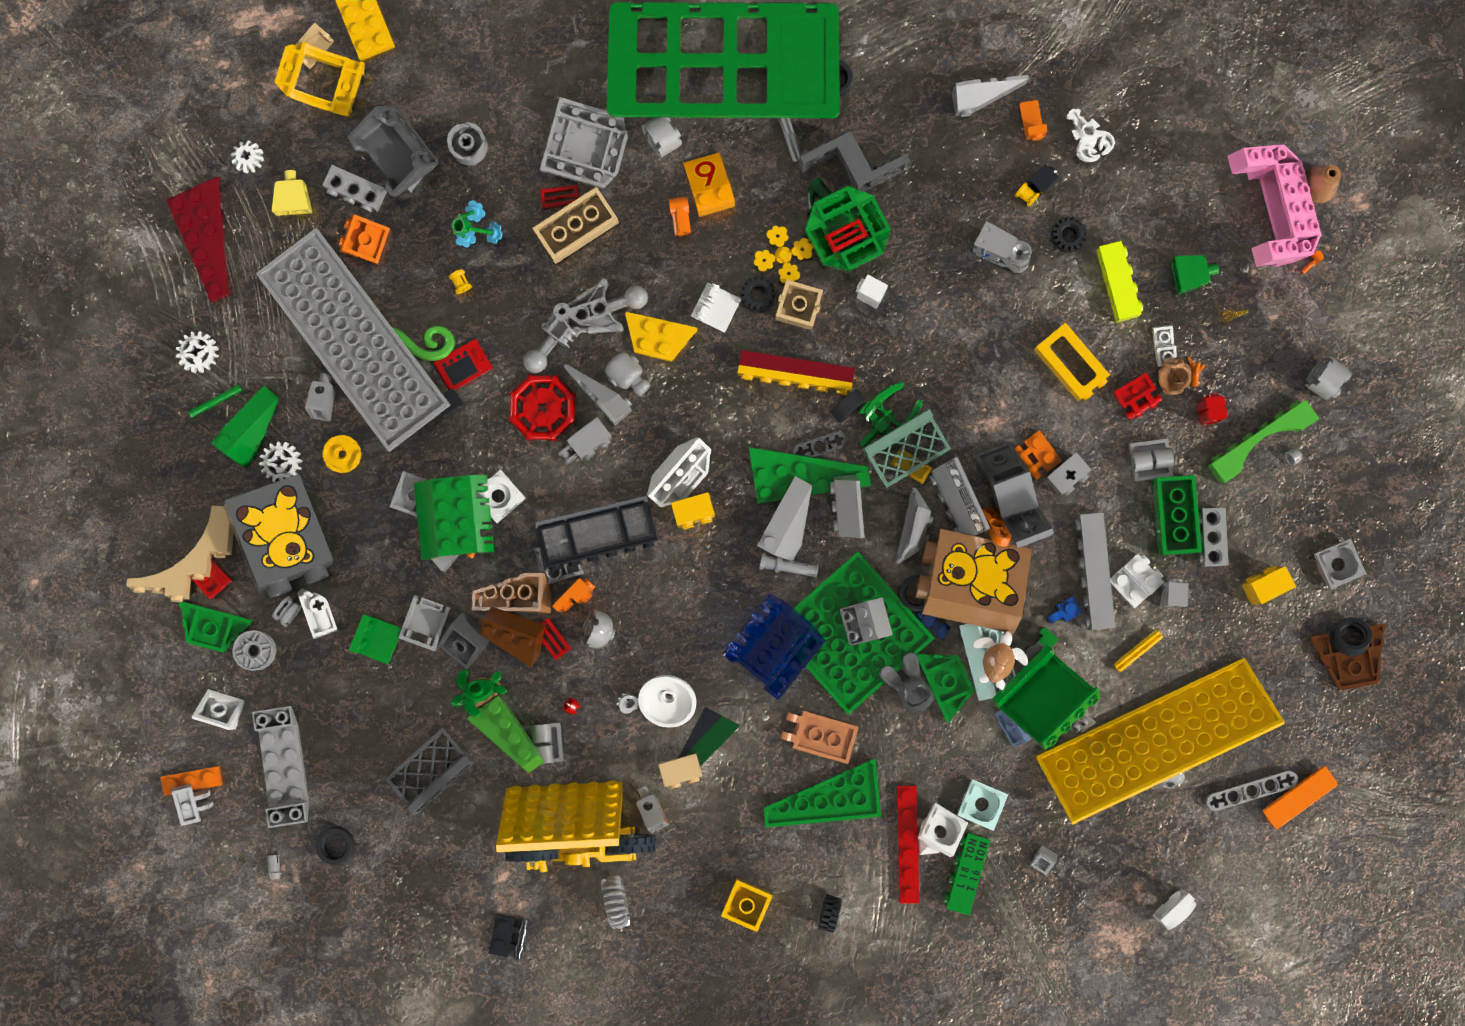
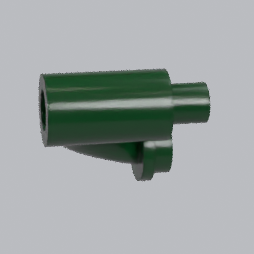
M820 177L810 183L807 191L808 215L811 214L815 194L819 199L832 194Z

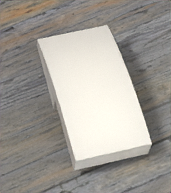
M1172 325L1152 327L1158 367L1162 366V362L1166 358L1177 357Z

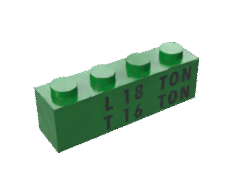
M969 832L962 836L959 842V847H961L960 854H956L954 859L955 872L950 874L948 884L951 885L950 890L945 893L943 899L946 909L970 915L990 844L989 838Z

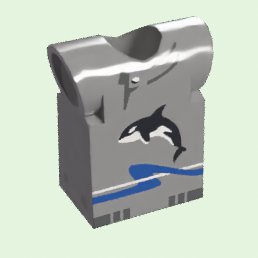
M986 221L974 244L972 254L1003 268L1006 267L1014 273H1022L1028 268L1032 249L1027 242L1018 240L1017 237Z

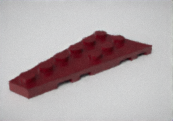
M215 177L166 199L209 300L212 303L230 296L219 177Z

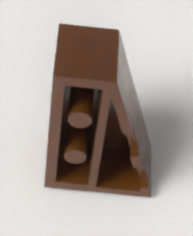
M491 607L482 619L480 634L532 668L540 657L545 625Z

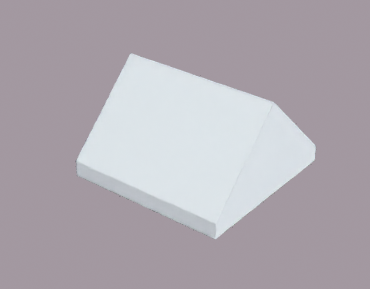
M208 689L192 715V719L227 730L236 729L245 700Z

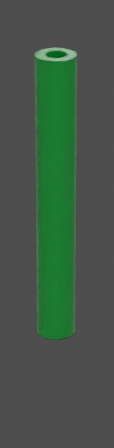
M238 384L189 410L188 413L192 418L243 390Z

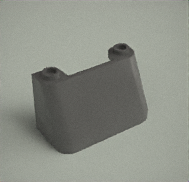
M376 106L347 136L355 150L367 151L387 177L384 183L385 190L392 196H398L438 165V160L403 114L393 106Z

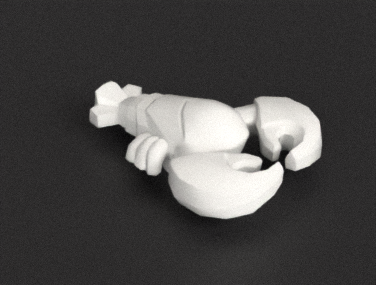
M1079 108L1072 109L1068 112L1066 118L1073 120L1074 128L1076 129L1072 130L1073 136L1076 140L1078 138L1080 140L1076 148V155L1084 162H1093L1100 158V154L1092 155L1097 152L1094 149L1097 139H1099V151L1102 150L1103 146L1105 147L1101 155L1108 154L1114 147V137L1109 132L1096 130L1100 125L1094 119L1087 122L1080 116L1081 110Z

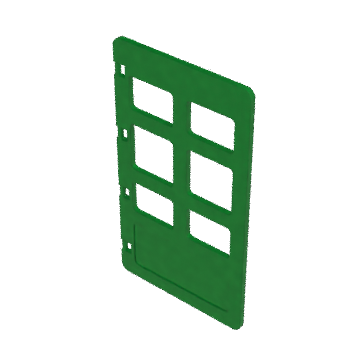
M615 2L610 6L607 113L611 117L836 118L840 113L838 6L833 3L689 4ZM631 8H642V12H631ZM689 8H701V12H689ZM748 9H759V13H748ZM806 9H817V13H806ZM666 18L668 20L667 51L665 53L637 52L638 19ZM683 18L723 19V53H681V20ZM738 19L767 20V52L765 54H740L737 52ZM664 67L667 69L666 101L664 103L636 102L637 68ZM683 67L722 68L724 70L723 102L681 103L679 101L680 69ZM738 68L767 69L766 103L740 104L737 102Z

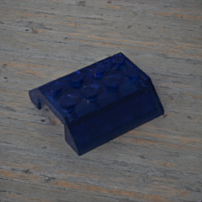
M768 594L764 599L765 603L760 604V608L768 613V615L764 616L755 611L752 614L753 617L748 619L741 628V632H738L736 635L745 644L742 646L731 641L730 647L727 646L722 654L730 662L734 663L737 661L765 684L764 690L779 700L826 640L810 621L784 600Z

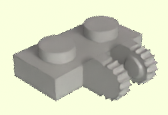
M191 784L172 788L171 792L181 826L200 822L199 811L213 806V801L211 800L196 803V800L207 798L211 795L208 789L194 793Z

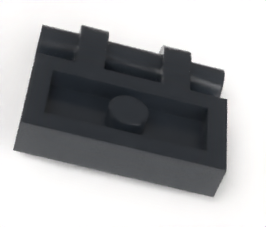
M497 914L489 954L508 957L509 951L513 950L515 951L514 959L521 960L522 953L525 952L526 948L524 943L526 935L529 933V921L522 919L520 926H515V917ZM513 932L518 933L516 944L511 943Z

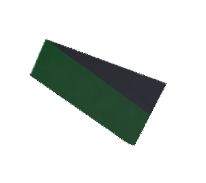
M705 707L678 758L696 753L701 766L738 729L739 725Z

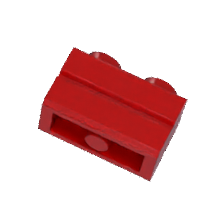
M1213 393L1202 397V401L1197 404L1201 425L1215 424L1228 417L1227 408L1224 407L1226 406L1224 396H1218V393Z

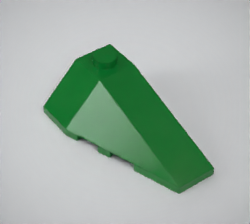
M263 386L222 428L211 443L225 455L247 469L260 451V445L263 437L266 435V429L270 419H272L279 397Z

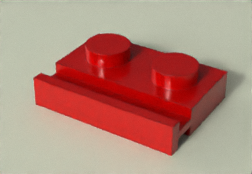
M211 559L210 577H204V580L192 579L210 600L222 591L228 583L232 582L213 559Z

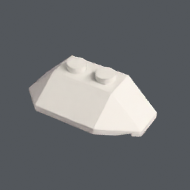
M698 437L677 446L652 475L647 496L660 507L686 499L708 474L711 449Z

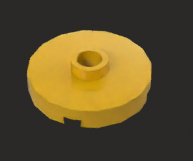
M338 435L329 439L324 445L322 452L326 466L338 473H347L355 469L360 463L362 456L358 442L346 435ZM345 451V457L341 458L340 452Z

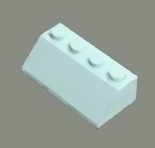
M971 624L960 625L961 637L963 638L978 700L991 699L1000 689L990 680L986 683L979 682V677L985 673L983 657L988 649L973 648V644L976 640L983 637L991 638L996 644H999L1000 637L1005 632ZM1014 667L1011 673L1003 679L1005 685L1016 676Z

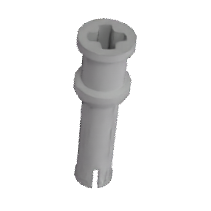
M765 553L761 555L759 570L764 568L775 570V573L784 571L817 577L818 565L789 561L781 557L768 556Z

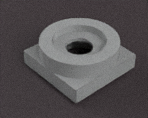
M1351 539L1314 553L1318 571L1325 579L1329 589L1366 575ZM1335 558H1341L1344 561V568L1340 571L1332 568L1331 563Z

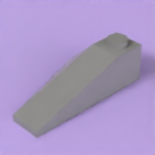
M797 476L794 477L757 546L778 557L790 561L794 560L803 541L812 490L811 484Z

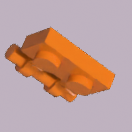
M1040 430L1023 442L1027 447L1025 451L1020 445L1015 448L1035 480L1042 476L1038 471L1040 467L1045 472H1048L1062 462ZM1030 453H1032L1034 458L1037 460V463L1035 465L1027 456Z

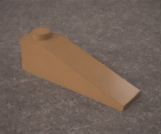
M523 573L512 579L509 578L503 582L472 591L471 610L489 611L491 607H495L506 612L551 613L552 593L545 573Z

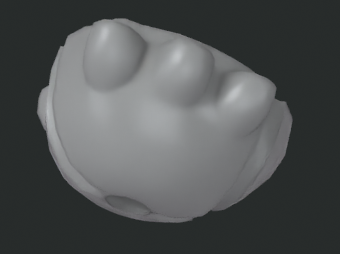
M622 693L616 704L622 713H631L633 710L638 709L639 696L633 693Z

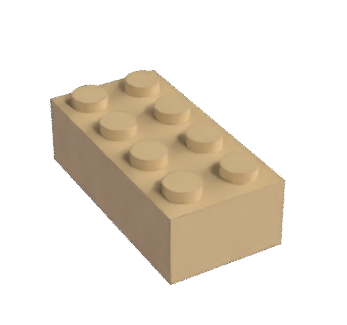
M595 187L533 227V230L556 264L619 222L598 188Z

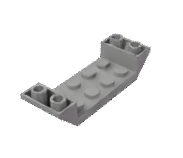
M292 706L252 712L254 731L259 732L269 808L266 809L268 828L308 822L309 797L299 726Z

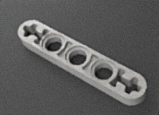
M1281 771L1210 793L1205 797V805L1213 811L1229 808L1291 789L1297 785L1298 777L1292 771ZM1286 775L1292 777L1290 784L1282 782L1279 785L1278 780L1286 779ZM1269 779L1273 780L1275 784L1274 788L1270 791L1265 788V782ZM1250 785L1256 788V793L1253 796H1249L1246 793V789ZM1231 791H1235L1238 794V798L1234 802L1228 799V793ZM1212 797H1214L1215 799L1223 798L1226 804L1224 805V802L1220 801L1216 803L1215 807L1214 805H1210V802L1212 801Z

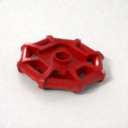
M529 374L517 388L509 393L510 415L508 420L516 426L528 441L530 439L556 441V438L576 421L574 420L576 394L556 374L554 376ZM535 383L551 384L549 388H537ZM532 385L533 390L526 397L520 396L525 389ZM556 386L565 397L559 398L553 392L554 387ZM518 400L523 401V413L517 414ZM566 401L567 416L563 415L561 411L562 403ZM546 403L547 406L545 408L547 411L538 412V404ZM525 417L532 424L530 430L519 419ZM559 418L563 419L564 421L553 431L552 425ZM536 427H548L549 432L534 431Z

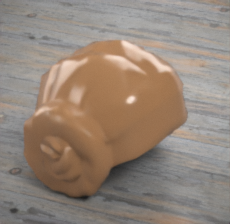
M1170 357L1163 360L1162 366L1158 370V382L1164 394L1178 395L1183 393L1184 389L1191 383L1192 372L1190 366L1184 363V360L1180 357Z

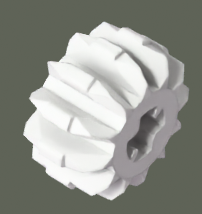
M247 141L246 145L240 142L239 148L234 146L236 152L231 153V156L234 158L232 164L237 165L236 169L238 171L243 170L247 174L250 169L255 173L254 167L261 168L259 162L264 161V158L261 156L263 151L258 149V144L254 143L252 145L251 141ZM249 154V155H250V156H248L249 159L246 160V159H245V158H246L245 156Z

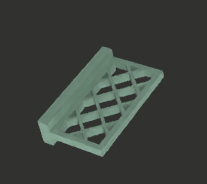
M930 409L921 412L861 448L885 488L951 450L933 419ZM929 422L934 428L932 436L922 433L924 425ZM910 433L918 435L916 446L906 443L907 436ZM921 436L931 438L929 449L919 447ZM934 439L941 441L945 448L939 452L932 450ZM892 444L902 445L900 455L890 453ZM905 446L915 448L912 459L903 457ZM918 449L928 451L926 460H915ZM877 453L886 454L884 464H876L872 456ZM889 455L899 458L896 468L886 466ZM902 459L912 461L909 470H899ZM885 469L895 471L894 479L889 482L884 477Z

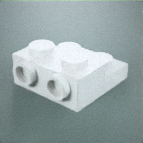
M1135 554L1110 577L1111 585L1133 609L1164 583L1162 573L1156 568L1153 570L1148 565L1150 563L1149 559L1143 554L1141 556Z

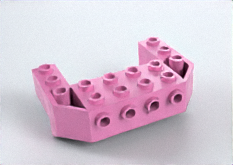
M1284 144L1243 148L1228 155L1232 174L1247 173L1249 180L1260 179L1275 240L1251 248L1256 267L1271 265L1273 268L1313 255L1321 237V232L1302 161Z

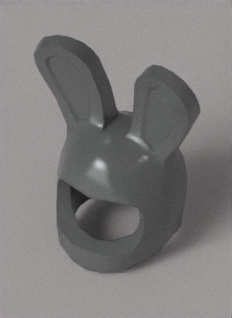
M908 652L903 656V664L909 679L903 681L890 666L882 667L879 675L886 684L896 690L903 708L907 713L911 714L926 709L935 698L930 687L920 676L917 655L913 652Z

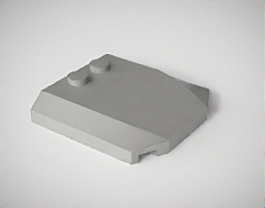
M560 97L540 171L604 190L616 177L620 168L628 138L624 117H611L605 110Z

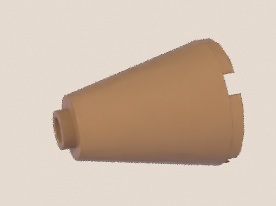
M1314 166L1305 171L1313 203H1325L1335 196L1341 178V171L1337 166Z

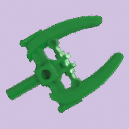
M903 382L885 388L859 410V413L864 414L868 422L870 420L873 423V429L859 443L862 448L868 445L878 433L886 434L892 430L890 423H894L896 427L902 424L895 418L897 415H892V410L884 409L881 403L890 395L904 387ZM922 400L916 401L911 413L903 423L920 413ZM876 409L880 410L883 416H878L874 411Z

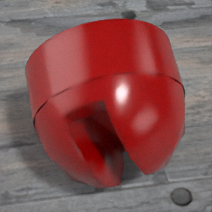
M572 697L563 705V710L570 715L576 714V710L580 709L579 703Z

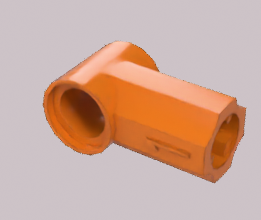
M688 197L669 199L675 235L683 236L690 234Z

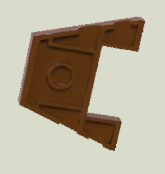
M1385 623L1369 626L1372 631V640L1368 649L1358 656H1347L1340 652L1332 653L1328 633L1309 636L1313 647L1338 690L1379 684L1382 660L1380 658L1384 643Z

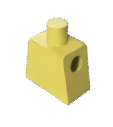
M284 171L285 181L275 182L272 212L276 216L312 213L305 182L303 180H296V171Z

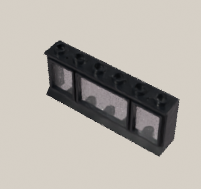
M647 496L535 522L533 525L544 569H550V572L560 570L561 566L566 564L569 567L580 565V561L586 559L589 563L599 560V556L606 555V558L617 556V552L623 550L625 553L636 551L635 547L643 546V549L650 548L658 541Z

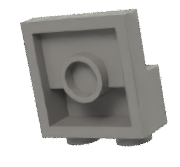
M403 471L390 507L417 517L414 483L426 481L427 479Z

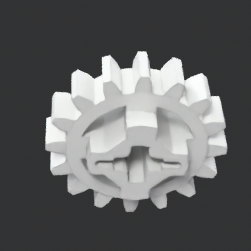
M200 331L198 335L191 332V337L184 335V342L178 341L181 347H176V350L180 351V354H177L176 357L182 359L179 364L185 365V370L189 371L191 369V372L196 373L198 369L199 372L204 373V368L210 370L209 365L211 363L216 364L213 359L219 357V355L215 354V351L219 350V348L213 346L216 341L210 340L211 336L208 334L204 336ZM199 340L204 341L208 346H202ZM187 359H193L195 365L191 364Z
M279 441L277 446L270 444L271 449L264 448L263 450L266 454L260 455L264 459L263 462L259 463L260 466H264L261 472L268 473L266 478H272V482H277L278 479L281 481L292 475L295 476L297 475L295 471L302 469L298 466V463H301L302 460L297 459L300 452H294L296 447L291 446L289 448V443L287 442L283 446ZM284 450L289 452L292 458L287 457ZM281 459L287 461L282 463L281 466L274 464L280 462ZM270 467L276 469L277 475L270 470Z

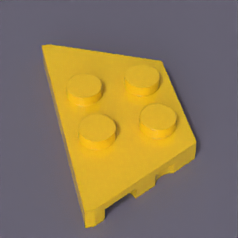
M630 312L625 314L635 354L672 362L690 338L697 332L696 327Z

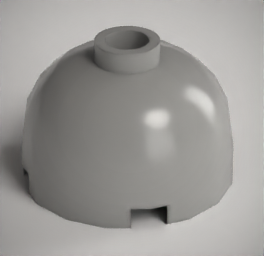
M597 609L589 612L582 630H585V636L581 635V645L596 649L605 646L609 640H613L615 629H613L612 619L606 613Z

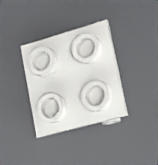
M707 282L691 317L725 333L741 298L720 289L714 283L710 284Z

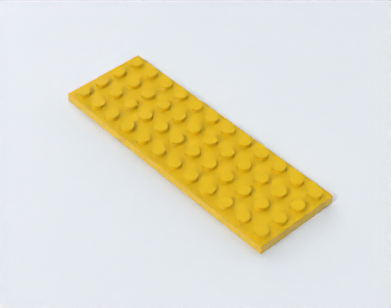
M1243 658L1036 756V759L1073 825L1284 725V720L1248 662Z

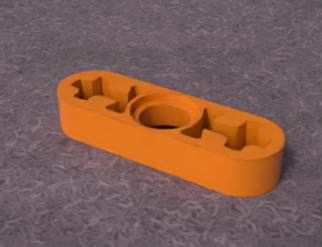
M987 507L983 508L982 511L990 526V529L986 530L990 538L996 545L1007 547L1012 535L996 510Z

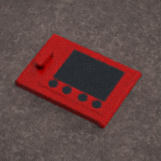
M477 339L451 352L447 357L433 362L448 390H456L493 369Z

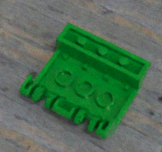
M487 475L438 478L414 483L421 560L436 559L444 556L495 552L494 544H484V542L493 541V536L481 537L480 530L487 531L492 529L491 524L482 525V523L492 522L490 505H480L490 503L489 498H477L476 492L488 491V486H478L488 484Z

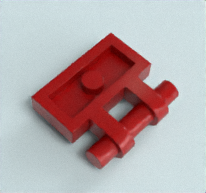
M1147 372L1113 392L1122 409L1128 405L1130 406L1131 411L1126 413L1128 420L1140 417L1144 411L1157 407V404L1162 401L1159 394L1155 397H1152L1150 394L1156 387ZM1144 397L1146 402L1138 406L1135 401Z

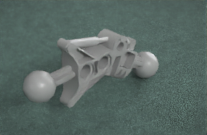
M603 278L599 283L578 295L572 302L557 304L554 307V312L548 318L549 321L541 325L542 329L549 336L538 349L530 350L525 354L523 359L524 367L531 373L543 371L547 365L546 356L554 346L559 343L561 346L569 348L567 342L573 343L574 341L571 337L577 338L580 333L623 332L622 324L614 320L610 312L627 306L633 309L642 308L648 301L647 291L642 286L635 285L629 287L624 296L606 301V290L609 284L607 279ZM590 297L587 303L572 307L578 302L581 303ZM598 306L605 307L602 313L595 312ZM581 312L587 313L584 319H578V314ZM572 321L579 327L572 329L567 323Z

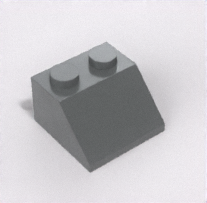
M462 612L450 624L438 647L468 670L486 648L490 640L480 634L481 625Z

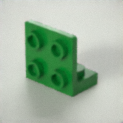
M363 614L349 651L389 664L402 628Z

